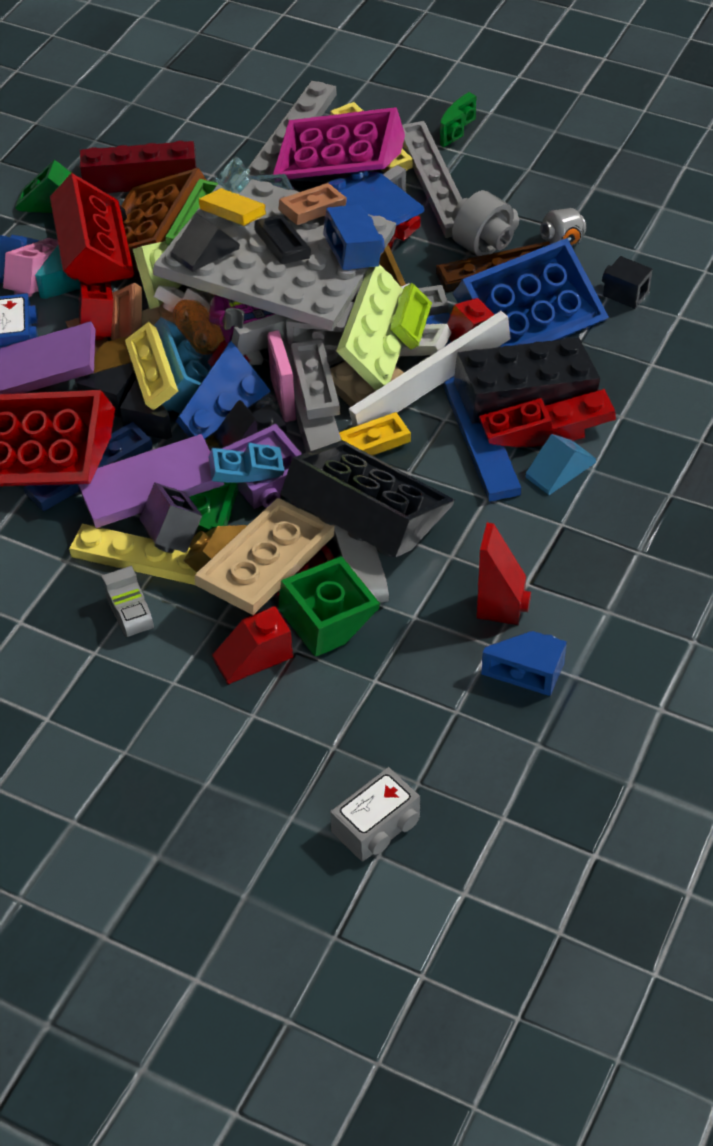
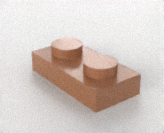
M326 183L279 199L278 210L296 225L325 216L326 208L346 206L347 198L332 185Z

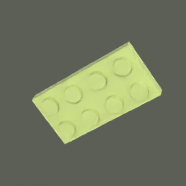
M380 264L378 267L368 268L336 350L375 391L391 381L403 346V342L390 330L403 288Z

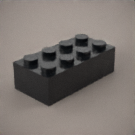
M579 337L457 352L454 384L472 424L480 423L479 416L539 398H542L545 406L598 391L600 376Z

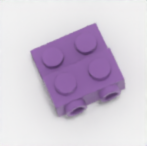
M277 424L222 448L244 452L248 443L280 447L284 466L283 476L263 481L238 483V490L253 509L262 505L267 508L277 498L280 499L282 496L280 493L292 458L302 454Z

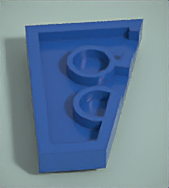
M230 341L178 416L176 422L189 438L202 434L204 440H206L216 432L236 402L241 400L249 409L267 396L271 390L234 343Z

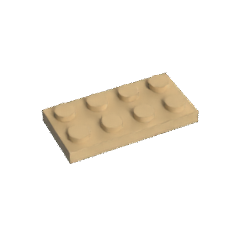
M277 498L195 574V585L254 615L280 589L281 580L295 575L334 536L335 525L326 524L318 517Z

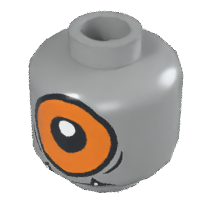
M574 208L551 210L543 219L540 233L542 238L546 242L549 241L550 244L568 238L571 246H576L581 242L586 233V222L584 217Z

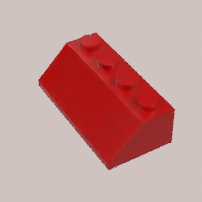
M71 173L50 196L63 271L70 278L78 279L87 285L131 278L135 273L119 201Z

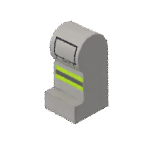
M129 566L102 575L107 601L125 637L153 629L154 624L151 613L137 582L133 567Z

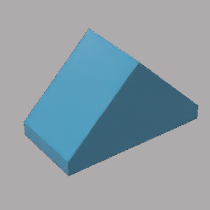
M551 434L527 470L525 477L547 495H550L595 464L596 458L574 441Z

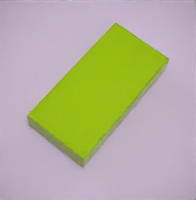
M413 283L404 287L390 328L410 350L418 347L432 305V302Z

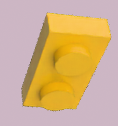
M397 412L339 432L341 440L372 456L411 442V432Z

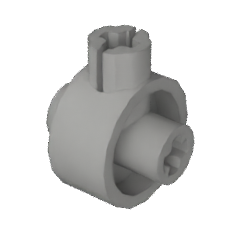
M481 190L476 192L470 198H464L456 205L452 214V220L454 221L452 237L457 244L477 257L492 254L496 250H502L511 242L514 230L519 225L517 210L512 209L508 203L488 191Z

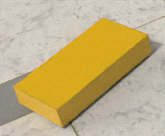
M222 188L199 198V206L203 211L243 226L266 215L265 204Z

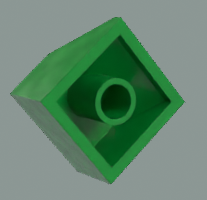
M342 556L281 580L278 609L315 657L345 645L380 607L379 601Z

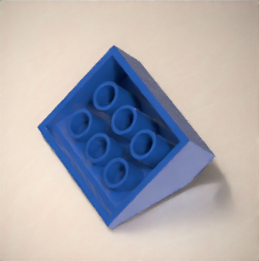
M351 172V176L345 179L340 178L329 182L330 185L347 198L346 206L362 204L367 214L384 217L386 220L395 222L396 226L425 212L423 205L379 172Z
M568 238L464 278L453 293L457 303L479 298L494 314L502 311L508 316L510 340L499 347L559 340L609 318Z

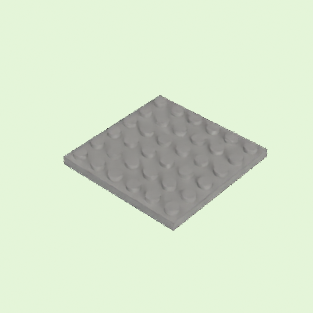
M227 172L212 192L222 188L265 204L266 215L259 219L283 215L311 248L310 258L281 264L255 232V221L243 226L203 211L199 207L154 263V276L329 331L334 330L360 289L368 268L342 270L323 235L325 216L296 225L278 210L279 199L299 193L298 191L273 186L269 182H260L247 178L242 174ZM197 213L237 241L240 247L239 250L192 272L172 258L171 251ZM368 214V216L372 217L378 233L382 234L386 248L395 234L396 223L386 220L381 216Z

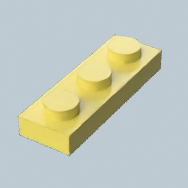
M147 322L129 336L125 342L145 404L152 410H155L175 395L178 389L158 330L153 324Z

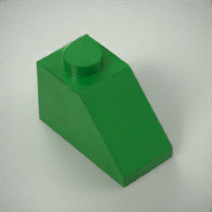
M54 159L21 190L15 208L18 211L52 213L50 196L71 172Z

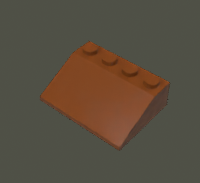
M199 167L132 187L121 207L125 209L127 219L123 221L134 271L139 272L133 249L165 241L166 235L198 180H207Z

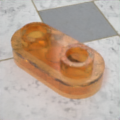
M186 299L176 304L173 310V321L177 328L198 353L213 355L221 342L225 340L220 326L209 321V312L199 301ZM185 311L188 313L187 320L185 319ZM204 334H205L206 337H207V341H206L205 344H204V342H203V335H204Z

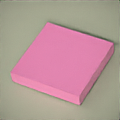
M280 331L268 332L270 377L283 420L285 422L296 420L293 372Z

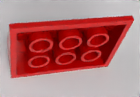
M101 390L0 394V486L91 484L112 434L115 407Z

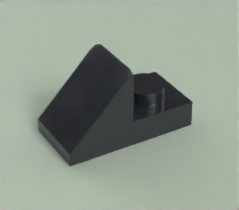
M239 400L214 433V440L221 448H224L274 424H277L285 434L287 433L286 423L270 404L251 412Z

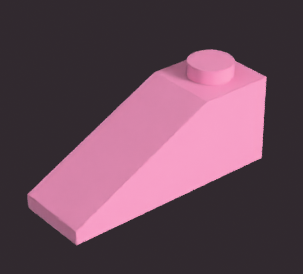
M47 238L6 252L3 288L14 291L15 295L28 293V297L38 292L35 274L57 247L58 240Z

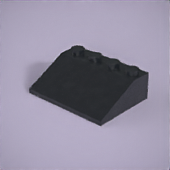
M343 440L293 457L280 495L291 500L293 506L319 515V519L329 525H337L348 531V535L358 541H366L377 547V551L382 555L395 558L412 550L453 506L455 499Z

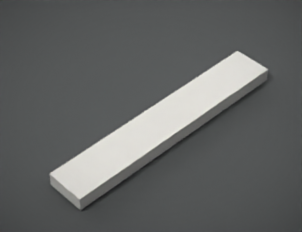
M502 311L498 312L350 407L349 412L352 426L356 427L394 412H399L453 377L455 374L457 352L496 348L510 340L508 316Z

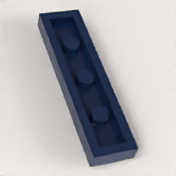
M131 422L111 434V439L98 468L153 449L152 439L134 422ZM77 484L23 486L25 494L43 512L80 491Z

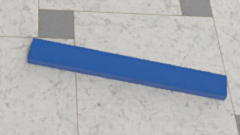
M447 312L428 316L426 324H447L450 314ZM448 339L445 346L450 344L452 341ZM454 376L442 385L488 501L521 496V485L505 447L490 444L481 423H471L454 384Z

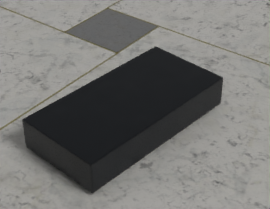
M283 215L255 220V232L281 264L310 258L311 248Z

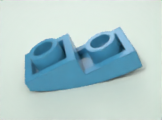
M248 443L244 452L212 448L208 456L211 480L214 482L243 483L263 481L283 476L284 473L280 447Z

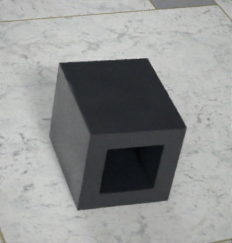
M620 256L612 266L608 265L603 273V296L636 309L650 292L653 269Z

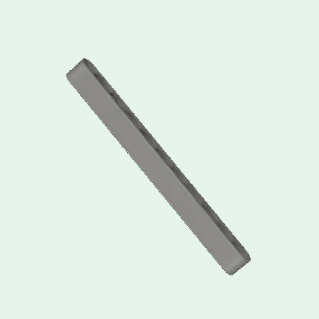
M287 341L283 342L293 372L296 420L306 453L341 441L334 416L307 419L291 355V345H288ZM335 525L332 540L337 557L342 556L379 603L388 602L387 581L376 547L366 541H358L348 535V531Z

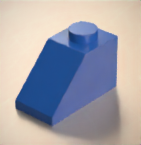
M530 631L487 646L482 654L481 674L551 696L565 663L567 641L557 639L552 635Z

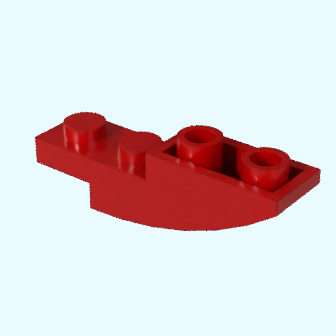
M605 389L547 406H545L542 398L481 415L479 420L490 444L510 447L544 446L551 434L572 441L585 438L586 428L616 420V412Z

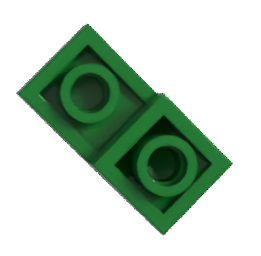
M468 92L447 109L440 122V146L446 147L463 137L464 126L476 120L477 96Z

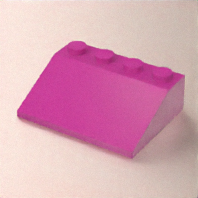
M397 107L289 120L272 176L274 181L385 169L401 153L405 138Z

